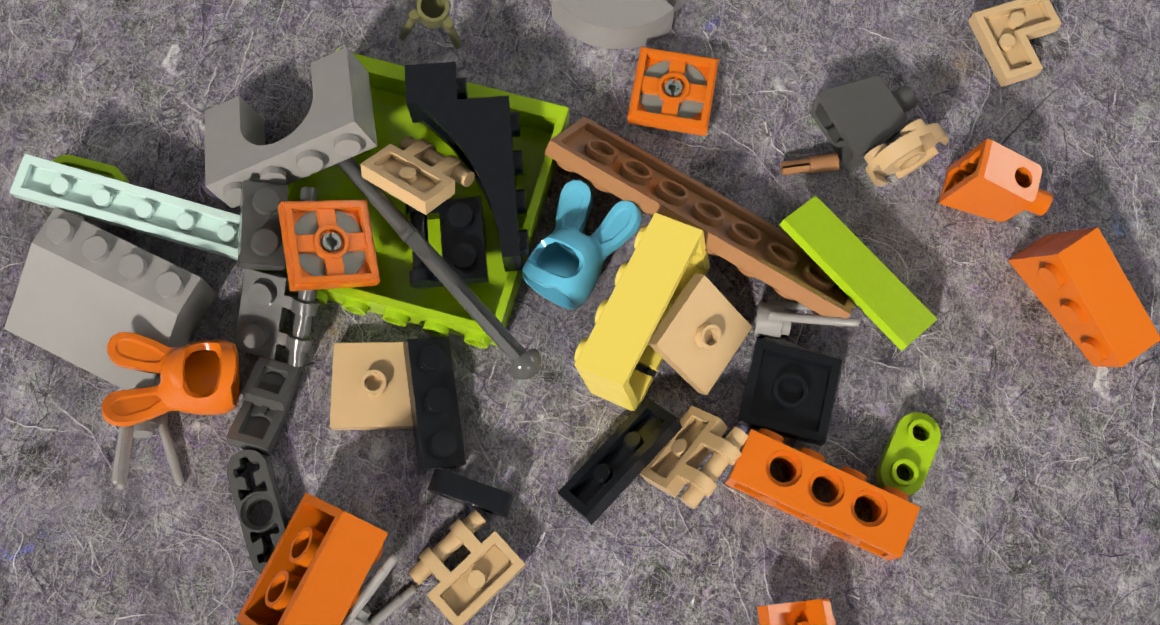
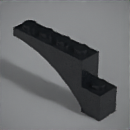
M456 62L405 65L406 104L412 122H421L431 129L456 153L466 167L475 173L474 179L481 188L494 216L500 238L505 272L521 271V256L529 255L528 230H519L518 215H527L525 189H516V176L524 175L522 150H514L513 137H521L519 111L511 112L509 96L468 99L466 77L459 78Z

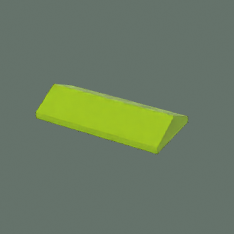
M816 195L779 224L901 352L938 320Z

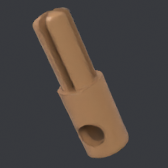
M836 152L808 156L804 159L782 161L780 165L782 175H791L807 172L814 174L839 170V157Z

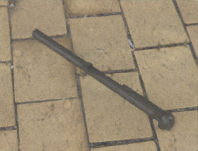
M352 157L337 163V166L392 226L399 237L408 244L501 351L510 357L514 363L510 367L509 373L521 380L534 377L539 372L542 362L538 350L530 349L526 351L387 195L379 187L362 178L361 167Z

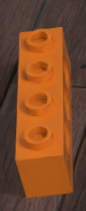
M760 428L757 432L751 429L747 433L749 438L740 449L742 455L732 465L724 484L887 561L902 557L920 510L919 506L908 501L909 496L906 493L890 486H883L880 489L865 482L867 476L853 468L842 466L839 470L824 463L825 457L812 449L800 447L798 451L783 444L784 438L771 430ZM779 461L789 468V482L782 483L772 477L770 473L771 462ZM814 480L823 481L829 486L831 490L829 502L819 501L812 492ZM857 499L864 500L871 506L872 519L870 522H864L857 517L854 510Z

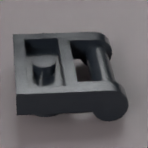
M481 196L447 199L427 215L405 203L406 218L410 220L428 242L427 220L440 219L442 258L466 284L489 282ZM412 250L413 270L409 271L410 286L419 289L444 287Z

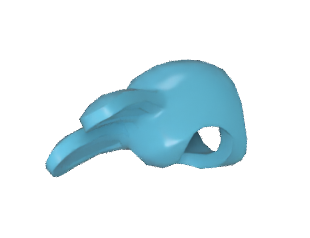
M572 180L564 185L559 196L555 229L528 256L523 265L521 275L524 281L545 299L571 310L582 306L590 297L600 277L604 260L637 232L642 219L641 210L633 202L627 200L620 201L612 207L603 222L591 236L585 235L583 231L592 208L593 194L587 184L581 180Z

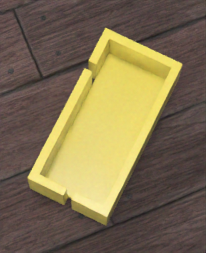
M654 213L648 226L643 225L635 239V251L629 262H623L618 269L614 291L609 300L604 299L599 305L595 315L596 324L589 338L584 337L580 341L574 356V365L590 393L632 412L641 405L653 381L652 376L636 370V365L640 364L657 372L663 361V358L648 344L652 334L694 273L706 276L710 269L708 254L705 251L706 244L703 230L658 213Z

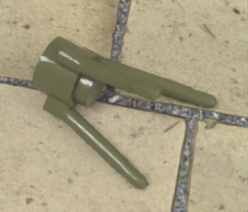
M417 0V9L409 12V18L402 27L399 38L401 40L406 39L415 24L420 21L429 28L443 27L454 47L460 49L462 45L459 36L454 28L453 20L449 17V1Z

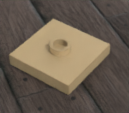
M694 273L652 334L648 344L697 393L708 395L752 326L705 275Z
M404 342L334 343L329 428L332 430L413 429L403 348Z

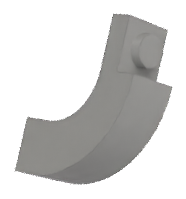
M551 0L552 20L569 35L586 44L605 49H630L656 41L671 31L674 12L678 11L687 0Z

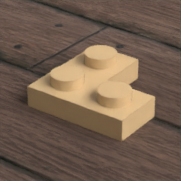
M1014 0L975 12L968 21L1000 87L1035 77L1040 73L1043 67L1029 40L1054 33L1062 24L1050 0Z

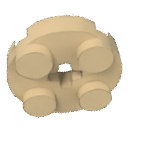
M918 119L905 126L900 131L902 137L890 145L881 144L870 150L864 156L868 164L865 171L875 186L888 184L884 177L893 173L900 179L935 157L939 153L935 145L941 142L946 146L949 141L942 127L938 123L926 125L923 119Z

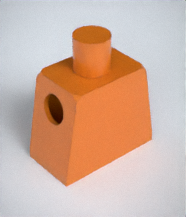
M987 138L947 168L938 203L994 221L1005 222L1024 210L1038 216L1044 215L1052 203L1053 195L1039 188L1042 168L1039 164Z

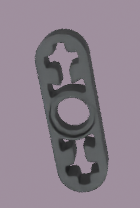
M242 450L230 459L227 465V477L252 566L261 574L267 562H264V556L270 553V547L267 539L260 538L257 540L256 535L268 534L279 528V534H270L272 544L276 547L289 522L271 462L257 451ZM250 461L260 466V469L253 473L256 486L262 489L267 486V491L254 492L251 481L245 477H240V473L244 472L247 468L246 462ZM246 492H253L245 497ZM268 500L273 506V516L268 523L257 526L251 520V509L257 502Z

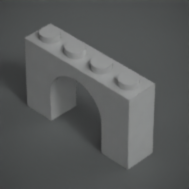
M344 47L310 63L313 90L310 110L303 122L291 134L275 143L265 145L264 119L240 95L206 110L205 187L230 208H235L240 205L241 186L244 180L288 185L377 147L369 73L348 47Z

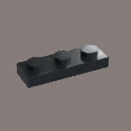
M449 337L407 339L403 343L418 471L462 467L466 465Z
M647 397L557 493L592 525L681 430L682 425L675 416Z

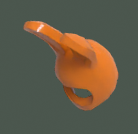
M119 332L110 338L107 344V353L109 359L115 365L126 369L160 374L158 386L111 392L104 398L101 413L104 420L111 425L129 427L169 411H181L197 415H220L237 408L240 393V367L238 351L234 343L227 340H203L178 347H168L155 340L131 332Z

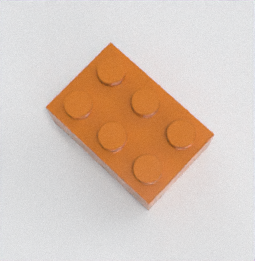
M305 492L236 620L242 625H341L348 610L358 601L361 585L371 566L379 560L383 551V543L388 533Z

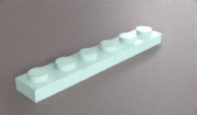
M24 154L9 192L19 199L51 208L57 207L65 212L238 260L240 215L28 154Z

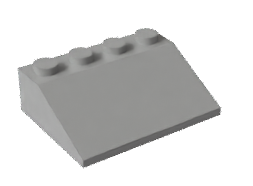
M55 207L31 243L4 329L124 390L158 386L160 374L141 372L115 365L109 359L107 353V344L110 338L119 332H131L155 340L168 347H178L187 344L218 293L201 277Z

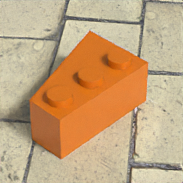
M1098 227L1045 235L1008 259V262L1093 366L1123 367L1160 341L1157 330Z

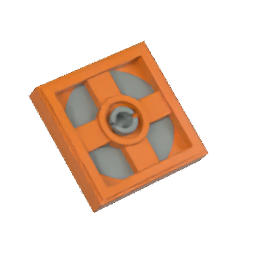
M640 47L627 124L706 136L719 59Z
M367 200L280 202L278 214L290 291L376 286L380 282Z

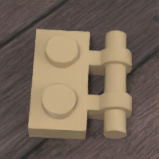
M406 136L402 140L400 148L390 143L360 164L362 178L425 215L455 194V182L464 187H469L475 178V173L465 168L462 160L453 155L446 157L437 152L436 147L424 139L417 141L410 136Z
M691 405L679 421L682 425L681 430L641 471L640 475L649 484L676 498L686 484L689 485L680 499L687 506L695 509L704 496L709 498L717 488L715 482L728 464L734 465L742 455L740 449L749 437L743 430L734 426L726 438H722L728 429L726 424L719 417ZM710 452L713 453L701 471L697 470Z
M476 509L462 521L458 518L449 526L451 532L435 547L431 549L428 546L419 554L418 557L421 560L408 571V574L418 585L425 581L432 573L440 581L427 596L452 625H465L526 566L496 531L482 543L476 538L474 534L487 522ZM464 544L471 553L454 570L450 571L444 562Z

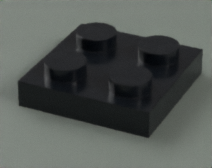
M757 338L753 347L736 424L758 430L764 428L788 438L819 446L826 443L842 360Z

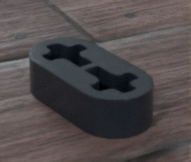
M437 468L434 470L427 489L429 492L503 518H507L514 496L508 492Z

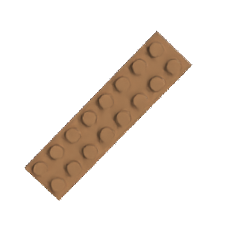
M586 117L581 118L549 141L544 154L555 160L559 167L583 176L591 181L592 185L600 191L612 193L624 201L633 202L643 214L653 217L654 213H658L703 230L706 244L705 251L708 254L720 256L737 266V269L744 275L758 278L773 287L780 296L789 300H796L811 309L816 315L846 319L851 315L855 303L784 230Z

